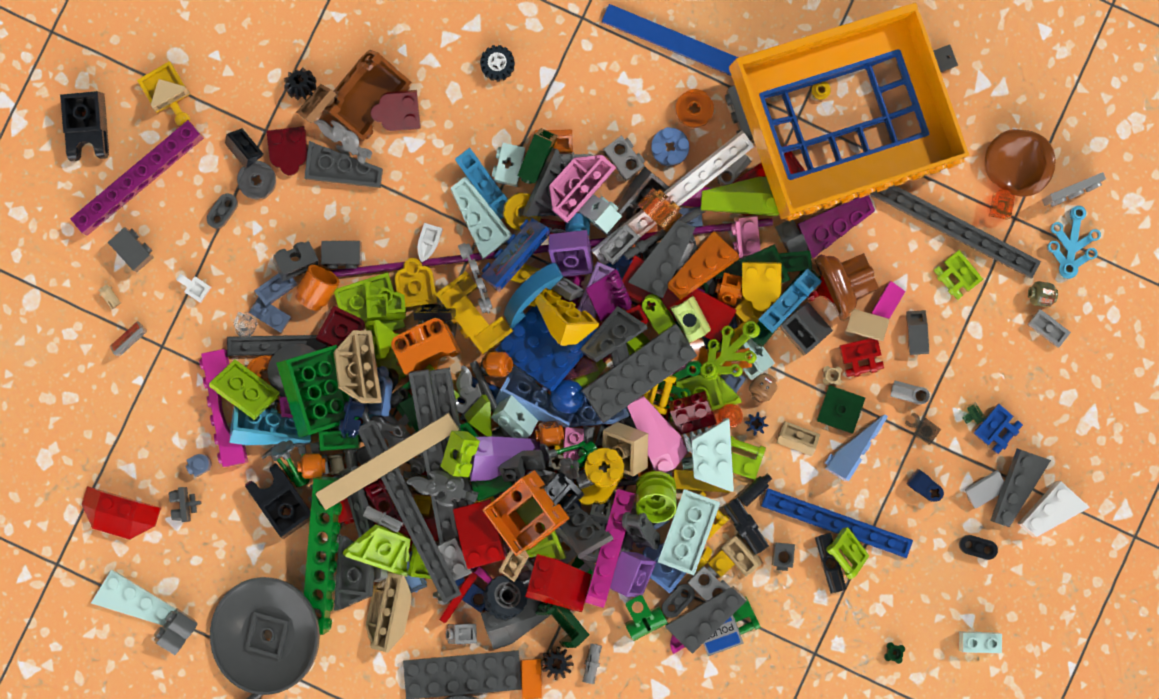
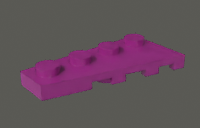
M869 195L862 198L857 197L850 202L797 223L801 234L803 233L808 250L811 251L812 259L875 212Z

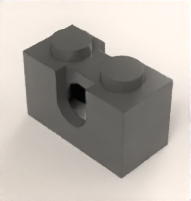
M309 241L305 243L298 242L293 246V249L288 251L281 249L273 255V263L282 281L306 273L310 265H318L319 261ZM292 257H298L299 260H298V261H292L290 258H292Z

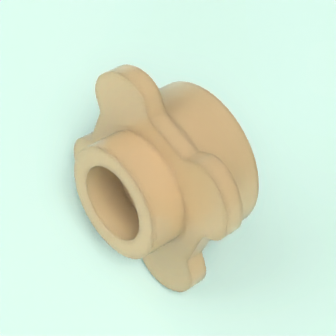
M838 366L836 368L824 367L823 372L825 376L823 383L825 385H840L842 383L840 379L842 369Z

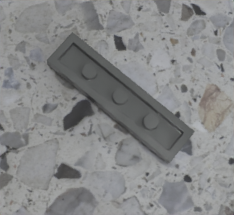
M357 466L339 471L340 476L343 477L356 469ZM364 488L347 497L359 538L375 525L374 521L363 517L369 505Z

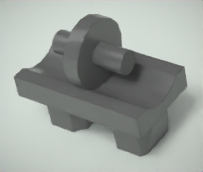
M179 487L178 490L169 492V501H179L180 509L171 510V519L182 522L191 521L189 506H191V513H197L196 505H201V501H196L195 494H189V502L187 487Z

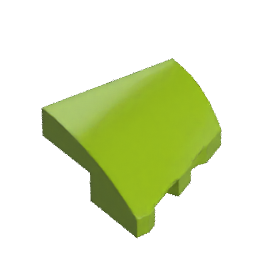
M365 281L367 321L406 319L404 294L391 292L385 287L381 289L371 285V282Z

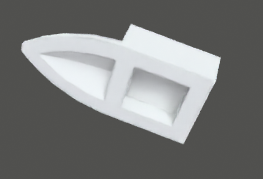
M424 223L417 246L421 262L427 260L435 251L443 228Z

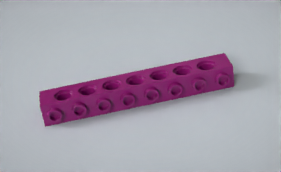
M187 120L72 216L70 220L82 234L88 236L202 141L204 137Z

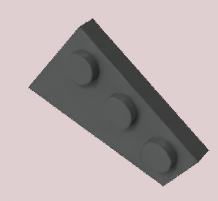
M617 306L580 350L583 354L598 362L648 329V327Z

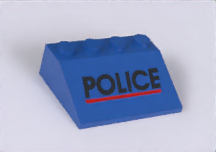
M533 218L530 221L525 220L520 226L521 231L517 236L513 234L507 241L509 245L504 250L501 248L495 254L496 260L492 264L488 263L481 272L483 274L481 277L500 292L549 237L550 229Z

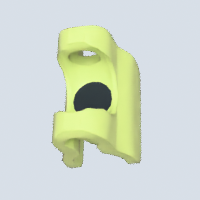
M694 296L678 306L670 307L689 343L705 336L706 333L711 331Z

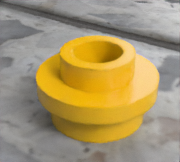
M824 81L812 86V95L816 99L824 100L830 95L831 88L827 82ZM823 87L825 89V92L820 93L818 91V88Z

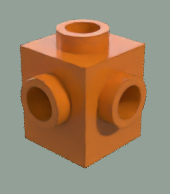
M724 272L722 281L717 282L715 293L718 294L717 299L725 304L735 306L737 299L742 298V277Z

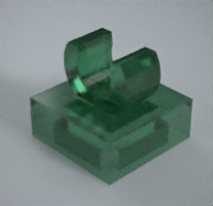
M976 402L967 407L969 413L962 417L966 424L972 420L979 424L986 418Z

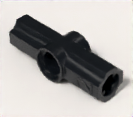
M738 498L723 506L734 522V527L740 536L746 540L755 555L769 547L767 541L758 530L759 527L755 520L746 512Z
M831 533L814 537L830 594L846 590L840 564L826 550L833 543ZM833 558L835 566L829 569L826 566V560Z

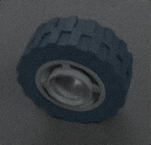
M505 575L497 576L486 586V590L483 592V603H485L486 610L497 619L506 620L516 617L527 605L528 598L525 597L527 592L525 584L519 578L514 582ZM502 593L508 595L509 601L503 599Z

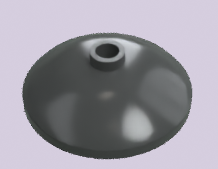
M295 343L280 348L272 356L268 365V380L270 385L280 392L279 396L284 397L286 394L276 363L316 351L315 349L304 344Z

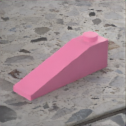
M641 396L628 405L627 408L636 429L648 433V458L654 471L666 473L675 469L688 451L681 435L644 396Z

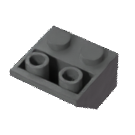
M809 302L779 327L803 355L810 352L833 331Z

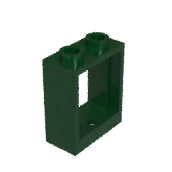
M540 128L534 134L517 175L521 177L523 182L528 184H535L558 135L543 128Z

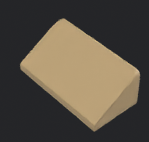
M854 309L851 312L846 331L883 342L889 319Z
M784 421L777 443L813 456L820 434Z
M739 533L721 547L745 577L762 564V560L753 553Z
M510 549L499 572L515 582L529 555L524 551L515 556Z

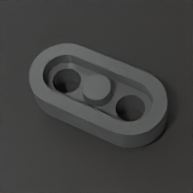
M229 193L219 197L207 215V223L212 228L220 229L226 225L238 207L236 197ZM227 201L232 202L230 207H226L225 203ZM220 216V222L215 223V217Z
M688 584L679 585L663 602V613L669 618L677 617L694 599V589ZM683 590L688 591L687 597L681 596ZM670 604L675 605L674 611L668 610Z

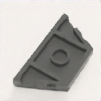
M552 148L522 213L523 216H558L552 211L549 185L567 166V163L563 162L559 156L560 152L558 149Z
M339 536L334 600L335 611L342 610L373 596L375 566L344 556L343 551L354 543L347 536Z

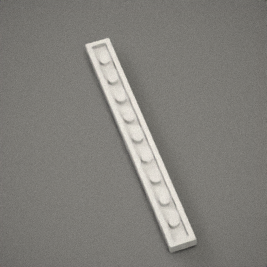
M741 130L591 251L602 264L606 265L609 261L599 250L625 224L641 237L750 151L754 145Z

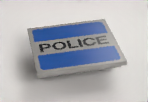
M733 615L703 643L708 656L744 644Z

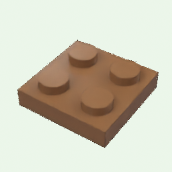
M320 84L317 90L313 92V96H310L296 113L308 122L313 123V121L315 122L321 117L325 107H329L334 102V97L337 94L330 88Z

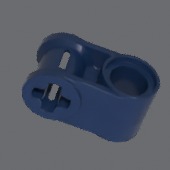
M917 469L906 483L911 489L931 502L940 501L944 496L942 487L920 469ZM937 489L938 497L931 498L932 493L930 490Z

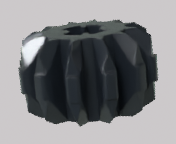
M303 67L300 71L295 68L294 73L288 72L289 77L284 78V88L291 98L295 97V99L299 100L303 97L306 100L307 95L313 96L312 91L317 90L315 76H313L310 70L306 71Z
M559 646L556 647V653H554L552 648H549L551 655L543 654L548 660H541V664L547 665L542 668V671L550 670L547 674L548 678L551 677L552 673H555V680H558L559 673L563 679L566 678L563 671L571 673V670L566 666L574 665L573 662H567V660L572 658V655L564 656L567 653V649H564L562 654L559 653ZM555 658H558V661L559 659L562 660L560 668H556L557 666L553 667L552 664Z

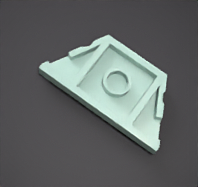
M725 418L723 422L714 427L711 426L703 434H698L691 439L693 476L698 480L733 492L729 418Z

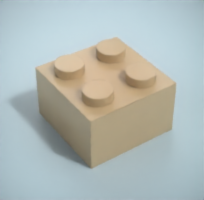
M619 422L603 430V448L614 449L618 452L624 463V473L635 476L647 469L648 433Z

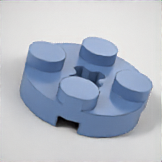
M667 127L660 130L654 136L651 143L653 157L664 166H674L682 163L689 152V141L686 135L676 128ZM674 143L673 147L675 150L666 151L667 146L665 144Z

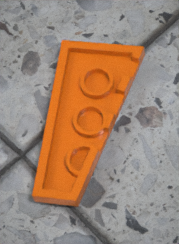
M713 231L670 280L668 288L681 300L739 260V254Z

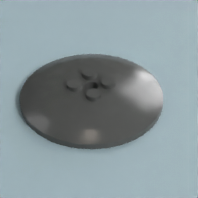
M253 578L234 586L220 600L211 621L210 644L217 666L231 683L249 693L269 695L283 692L295 686L311 669L319 648V625L312 605L300 590L292 584L277 578ZM266 630H270L272 633L270 640H267L264 636Z

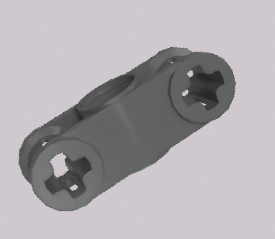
M625 512L622 518V526L638 548L651 547L653 550H657L660 546V534L653 527L646 514L640 513L638 515Z

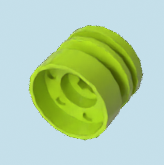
M651 471L640 476L636 482L637 514L645 513L651 523H661L671 519L675 515L677 508L674 478L662 471Z

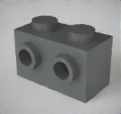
M124 227L107 243L133 271L138 272L154 258L151 254L153 250L145 242L142 244L138 240L140 236L135 230H129Z
M321 241V264L326 266V269H338V266H345L346 269H357V266H362V242Z

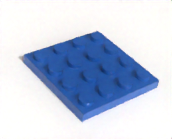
M536 305L529 309L525 317L512 329L513 332L505 337L495 350L496 352L507 353L512 358L513 365L553 392L583 357L584 354L580 349L597 331V328L578 344L562 346L550 334Z

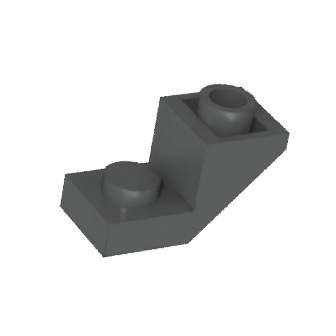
M926 310L906 311L910 355L929 354Z
M541 450L521 451L502 463L499 469L504 482L518 481L524 477L526 470H544L546 462Z

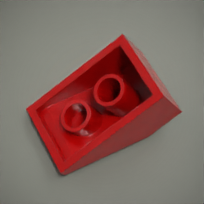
M491 499L453 509L467 569L506 559L507 553L502 536L482 510L492 502Z
M537 554L525 597L582 612L592 575L557 559Z

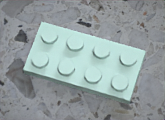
M684 489L658 563L695 575L721 502Z

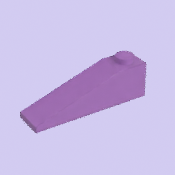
M475 437L480 443L476 454L472 456L470 461L473 464L470 472V481H489L500 476L499 466L521 451L540 450V441L536 442L535 439Z

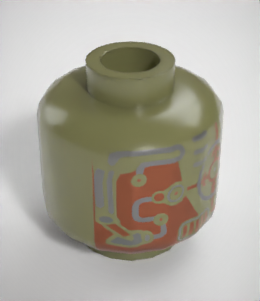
M1037 281L1032 287H1029L1028 298H1030L1031 303L1035 306L1050 307L1058 299V290L1052 283Z

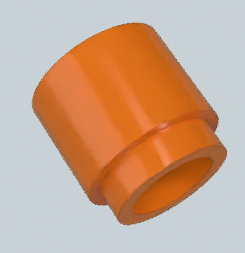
M310 265L297 286L296 299L306 308L319 311L330 301L340 283L339 279L333 272L322 266Z

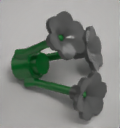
M291 440L287 442L282 441L262 455V459L271 456L274 461H277L289 476L291 482L295 483L296 487L303 486L310 481V479L302 477V472H298V468H295L289 453L294 447H297L302 457L307 453L305 446L310 443H293ZM280 457H283L284 460H287L290 468L292 469L291 472L280 459Z
M582 441L579 444L558 450H548L546 444H540V450L548 467L552 465L551 458L556 457L557 454L580 449L578 451L580 458L577 461H573L569 457L566 459L562 458L560 460V469L557 470V472L561 471L573 483V478L577 479L579 477L578 471L585 465L588 455L597 450L596 445L591 441L588 443Z

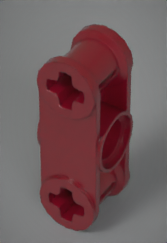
M381 477L377 481L365 486L364 489L375 509L382 512L379 504L382 501H388L390 508L386 511V515L402 522L401 527L405 528Z

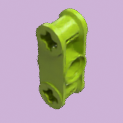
M649 294L645 297L642 303L643 311L658 334L676 324L673 316L659 296ZM649 301L651 303L655 302V306H648Z

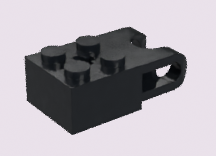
M99 91L60 94L67 158L71 162L80 160L82 147L87 143L93 145L95 155L98 158H108L109 143L105 94Z
M274 463L270 466V472L274 480L269 488L261 489L253 481L247 482L245 487L278 535L285 539L310 521L311 510L279 465ZM286 507L291 509L290 515L283 516Z

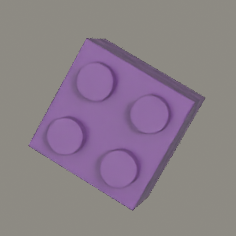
M587 230L549 234L551 263L557 264L563 277L593 273V255Z
M621 551L610 589L626 597L643 596L656 561L638 552Z

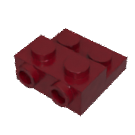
M706 391L669 402L670 413L680 435L717 424Z

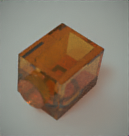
M1008 190L996 191L992 196L989 217L1010 219L1015 195L1010 194Z

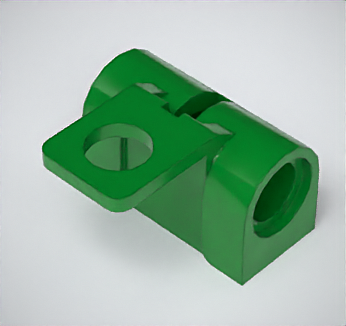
M339 425L319 432L320 451L359 448L361 444L359 434L356 435V438H350L348 434H346V438H343L341 431H339Z
M642 595L626 602V607L633 619L624 624L633 641L668 624L659 605L650 610ZM641 602L643 610L640 613H635L632 610L633 603Z

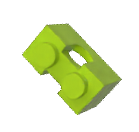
M451 430L440 467L452 476L469 477L473 465L470 461L472 456L476 454L480 441L467 431ZM455 449L458 451L456 460L453 458V451Z

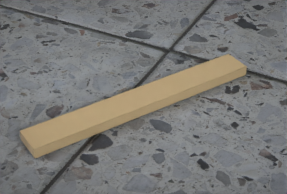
M447 413L315 494L324 509L327 510L450 436L451 430L458 431L459 428L451 415Z

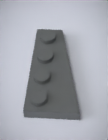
M309 141L305 180L381 188L382 168L367 162L363 164L358 159Z

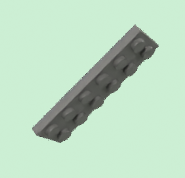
M673 324L581 391L604 423L694 359L697 354L677 324Z
M519 650L403 660L406 699L522 689Z

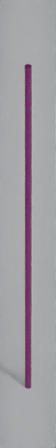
M772 218L758 219V227L773 225ZM734 222L697 226L693 235L731 230V223ZM659 231L646 232L640 237L639 241H644ZM605 238L589 239L590 246H597ZM549 244L541 245L534 254L549 252ZM499 250L494 251L485 259L495 258L494 256ZM480 253L470 255L471 260H482ZM461 255L429 258L421 263L422 266H435L468 262V258L463 260ZM405 261L357 267V269L330 271L337 277L401 270Z

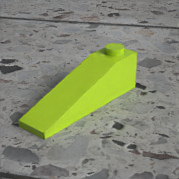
M756 177L702 191L701 211L764 216L779 215L767 177Z

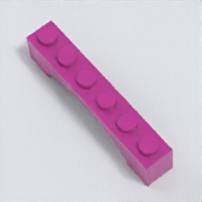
M221 349L201 353L202 358L199 359L201 370L205 372L203 384L205 389L208 388L209 396L206 399L208 407H211L213 414L210 415V421L212 426H215L216 434H214V441L216 445H219L220 451L217 453L218 462L223 467L248 463L245 445L229 443L230 429L224 417L221 395L209 387L210 382L229 365L227 350Z
M620 489L616 491L605 530L614 539L600 548L585 603L602 608L605 606L626 532L622 526L623 514L625 512L631 513L636 495L634 493Z

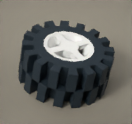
M502 45L488 47L480 58L482 72L492 81L496 80L499 82L502 79L504 81L514 71V57L511 51L506 47L503 48Z

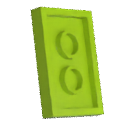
M235 359L209 384L211 389L253 420L269 407L280 394L278 390Z

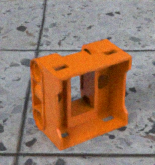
M433 318L395 336L391 342L399 364L407 376H409V372L421 370L423 366L446 355L455 357L461 354L450 327L438 318Z
M535 470L519 479L496 500L482 509L515 556L536 546L570 519L561 505L554 506V502L546 491L541 489L545 486V483ZM534 497L544 512L526 525L515 510Z

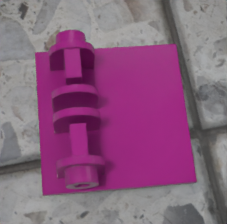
M617 269L585 288L601 322L608 318L617 306L621 309L624 308V310L631 308V299Z

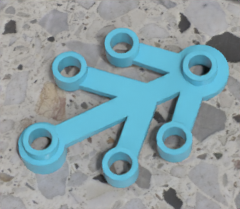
M1075 206L1070 210L1069 215L1073 220L1070 240L1064 233L1063 225L1060 222H1055L1050 227L1051 232L1056 234L1068 251L1065 258L1059 250L1060 244L1057 241H1051L1047 245L1048 251L1053 253L1060 263V275L1066 279L1074 278L1078 273L1079 266L1088 260L1095 259L1098 255L1095 248H1089L1083 256L1075 260L1077 251L1090 242L1099 240L1101 237L1100 231L1093 229L1086 237L1078 241L1081 220L1086 217V210L1082 206ZM1076 210H1080L1082 215L1077 216ZM1054 225L1060 227L1058 232L1054 230ZM1092 232L1097 233L1096 239L1091 236ZM1052 243L1056 245V250L1051 249ZM1089 251H1093V252H1094V256H1093V257H1090V256L1088 255V252H1089ZM1067 266L1072 267L1071 272L1066 271Z

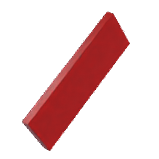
M635 255L622 282L628 295L643 303L645 297L653 293L628 282L645 261ZM667 288L664 297H660V299L673 316V319L677 321L670 307L678 306L694 296L711 328V331L706 333L705 337L710 340L716 339L720 342L723 337L722 329L725 326H729L737 309L699 289H695L680 300ZM649 301L648 306L654 307L656 303Z

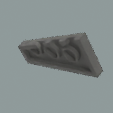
M677 220L628 282L663 298L667 291L668 283L673 278L695 227Z
M1017 448L990 521L1010 527L1051 460Z
M565 494L557 505L560 504L562 506L569 497ZM576 503L566 512L570 519L562 524L561 527L579 559L614 539L608 531L606 532L598 522H595Z
M732 586L690 612L669 622L665 627L693 654L747 599Z

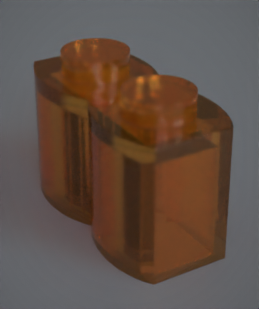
M652 188L637 205L668 232L676 221L683 216L679 212L681 208L674 201L669 203L666 200L668 196L661 189L656 191Z

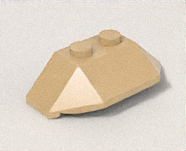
M353 330L334 351L338 388L361 403H381L372 331Z
M388 572V577L373 587V596H371L365 625L372 649L389 653L405 634L412 594L403 575Z

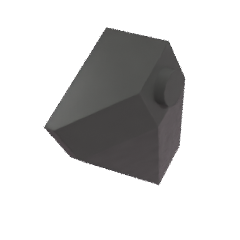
M644 167L632 181L617 205L619 208L617 212L622 217L608 233H603L607 236L611 235L670 187L648 168Z
M528 598L524 610L512 619H497L489 614V611L482 612L481 616L493 649L514 643L548 618L551 614L537 615L535 613L542 601Z

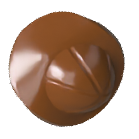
M1007 130L998 135L986 151L985 170L989 179L1005 192L1015 196L1026 197L1039 193L1050 182L1055 171L1056 158L1053 147L1045 137L1033 131Z

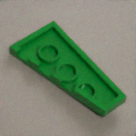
M468 422L460 425L461 431H467L474 437H479ZM502 475L489 481H470L473 490L479 492L478 501L507 491L513 486L511 481L504 482Z

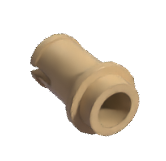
M107 284L98 291L100 292L99 296L104 298L112 310L119 306L121 301L112 291L113 287Z

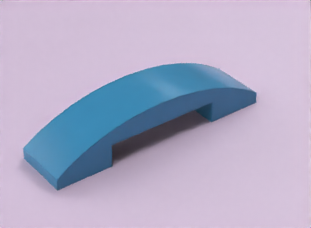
M469 147L457 156L455 161L501 220L504 218L502 213L505 202L508 199Z
M556 263L549 264L534 273L512 295L504 311V316L510 328H514L525 317L523 310L545 288L551 290L563 278Z
M807 269L758 320L773 333L822 281Z

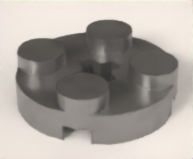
M256 161L247 168L243 166L240 169L237 182L242 193L248 198L255 200L266 199L275 189L276 174L268 164ZM259 175L262 182L254 185L252 178H256Z

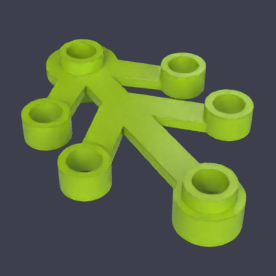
M754 321L746 322L743 326V334L730 346V340L734 337L735 331L730 326H725L722 329V347L716 339H712L708 343V361L701 366L702 377L706 380H714L721 374H732L734 377L741 376L743 369L738 364L731 366L722 365L726 361L754 363L757 355L753 351L735 352L750 338L757 337L760 333V327ZM721 348V355L716 359V352Z

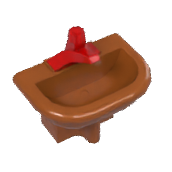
M864 253L842 263L834 256L821 254L815 259V263L820 272V280L822 282L819 288L811 292L807 297L809 301H813L818 297L827 299L834 305L839 319L843 321L856 308L857 298L878 290L879 286L874 277V270L869 265Z

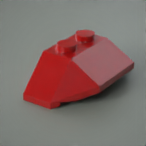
M89 486L86 488L82 501V507L92 529L129 540L155 527L161 511L160 507Z

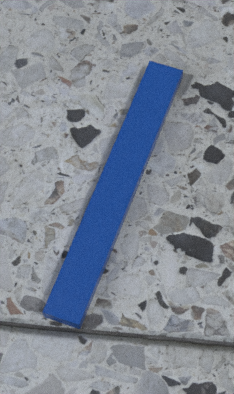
M611 4L608 5L602 19L604 24L731 76L729 66L736 58H739Z
M767 488L761 507L837 534L840 533L842 528L848 527L859 542L904 558L908 557L913 542L909 538Z

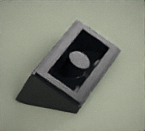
M243 128L226 134L225 145L245 168L251 166L264 155Z

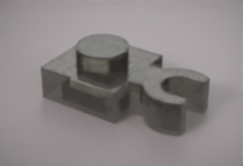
M911 413V416L915 418V422L911 424L909 421H905L906 426L915 427L916 431L913 434L930 445L941 429L927 418H924L921 422L920 417L916 413Z

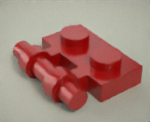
M869 338L839 346L843 364L851 363L852 365L851 369L845 370L846 377H859L863 373H876L877 370L884 369L883 361L876 363L874 358L882 355L878 340ZM868 359V365L859 367L858 361Z

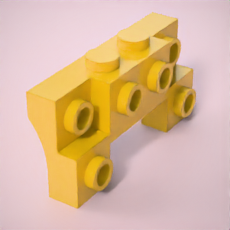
M465 271L450 284L438 291L436 296L446 308H456V316L451 321L454 324L458 322L462 327L459 330L465 339L469 337L484 355L502 342L513 330L502 316L491 325L486 322L467 298L478 286Z

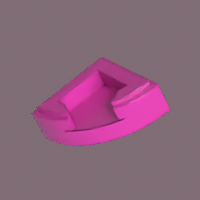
M672 635L670 647L672 653L675 654L685 648V646Z

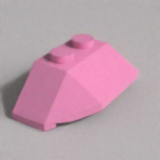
M603 155L574 158L549 185L552 211L568 223L601 187L616 167Z

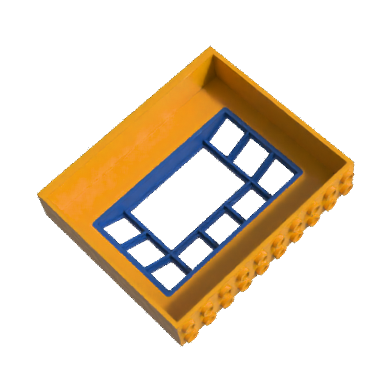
M916 2L736 58L729 66L781 220L787 218L788 221H792L804 215V213L810 215L816 213L822 207L824 210L834 207L840 201L842 204L850 202L857 198L858 195L859 198H862L876 190L880 192L893 185H902L906 181L911 180V178L914 181L929 173L932 175L941 172L945 168H954L959 166L958 164L964 163V159L970 156ZM896 58L902 79L879 87L872 66ZM866 69L882 117L805 141L788 93ZM905 84L912 105L889 114L882 93ZM781 95L788 116L773 120L771 119L765 99ZM914 111L921 128V133L897 140L891 120ZM790 122L798 143L782 147L774 126ZM885 123L891 144L870 150L863 129ZM857 132L863 153L842 159L835 138ZM829 141L835 162L814 168L807 147ZM799 149L801 150L807 171L791 174L784 153Z

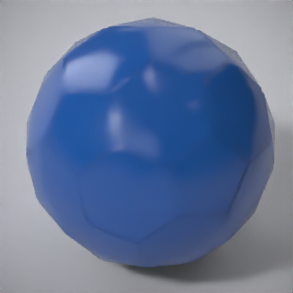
M562 380L555 390L551 392L550 400L553 407L563 414L577 412L584 403L585 396L581 391L583 388L573 380Z

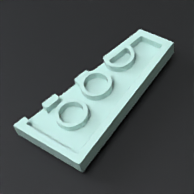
M464 177L453 185L450 190L483 260L506 243L512 234L468 178Z
M114 570L109 572L91 604L163 626L167 622V615L176 609Z

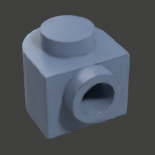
M197 454L187 459L188 464L185 466L190 475L194 474L195 477H199L210 470L212 462L207 455Z

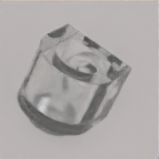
M238 312L234 320L236 333L243 338L250 337L258 324L255 316L248 312Z

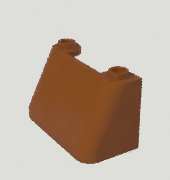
M369 50L333 91L337 94L334 97V102L329 107H325L324 110L364 141L374 132L372 130V123L375 120L371 116V110L374 105L380 102L381 96L386 92L408 91L410 89L409 85L412 82L378 52Z

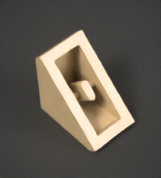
M158 79L151 106L155 111H158L190 94L185 86Z

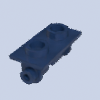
M351 396L349 401L345 403V418L341 420L339 425V431H341L343 438H346V434L350 438H356V435L359 434L361 421L355 420V417L362 418L366 406L358 400L357 402L354 401Z

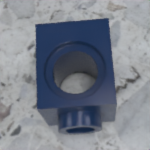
M473 583L462 600L480 613L486 610L485 603L477 604L474 602V595H483L485 590Z

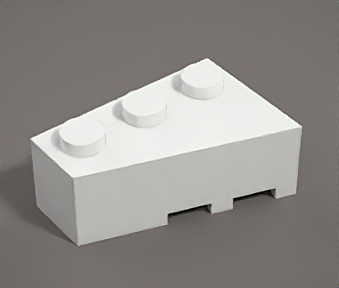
M1056 481L1019 521L1018 525L1032 537H1038L1090 507L1062 481Z

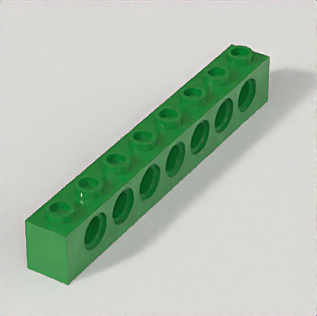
M331 477L313 478L304 595L314 611L315 609L321 611V617L316 615L320 635L329 632L332 627L330 613L334 606L332 592L335 589V580H333L337 569L335 553L338 552L339 543L336 541L337 534L340 532L338 517L342 511V504L338 502L325 510L315 493L339 479ZM324 513L329 515V522L324 520ZM322 532L327 534V541L323 540ZM321 551L326 554V560L320 557ZM319 570H321L324 573V579H321L319 577ZM317 589L322 591L323 598L318 597Z

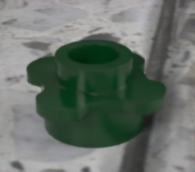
M889 642L886 645L887 652L884 655V659L886 661H895L897 664L902 663L905 647Z

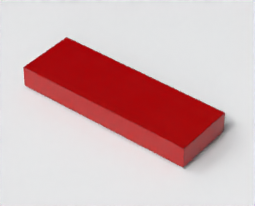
M475 571L468 576L459 589L461 595L451 601L439 620L443 623H447L477 579L478 575Z

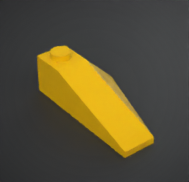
M545 288L534 301L550 334L558 344L562 346L578 344L599 326V323L590 313L585 310L579 311L575 308V303L572 301L567 302L561 299L562 295L553 289Z

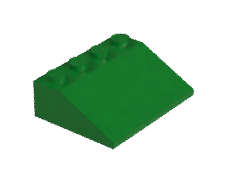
M337 345L276 363L298 437L308 436L338 426L341 420L345 418L344 406L346 401H349L350 395L338 388L334 351L337 349Z

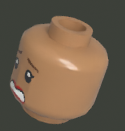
M767 373L755 377L749 386V391L752 394L751 397L757 402L769 401L777 390L776 379Z

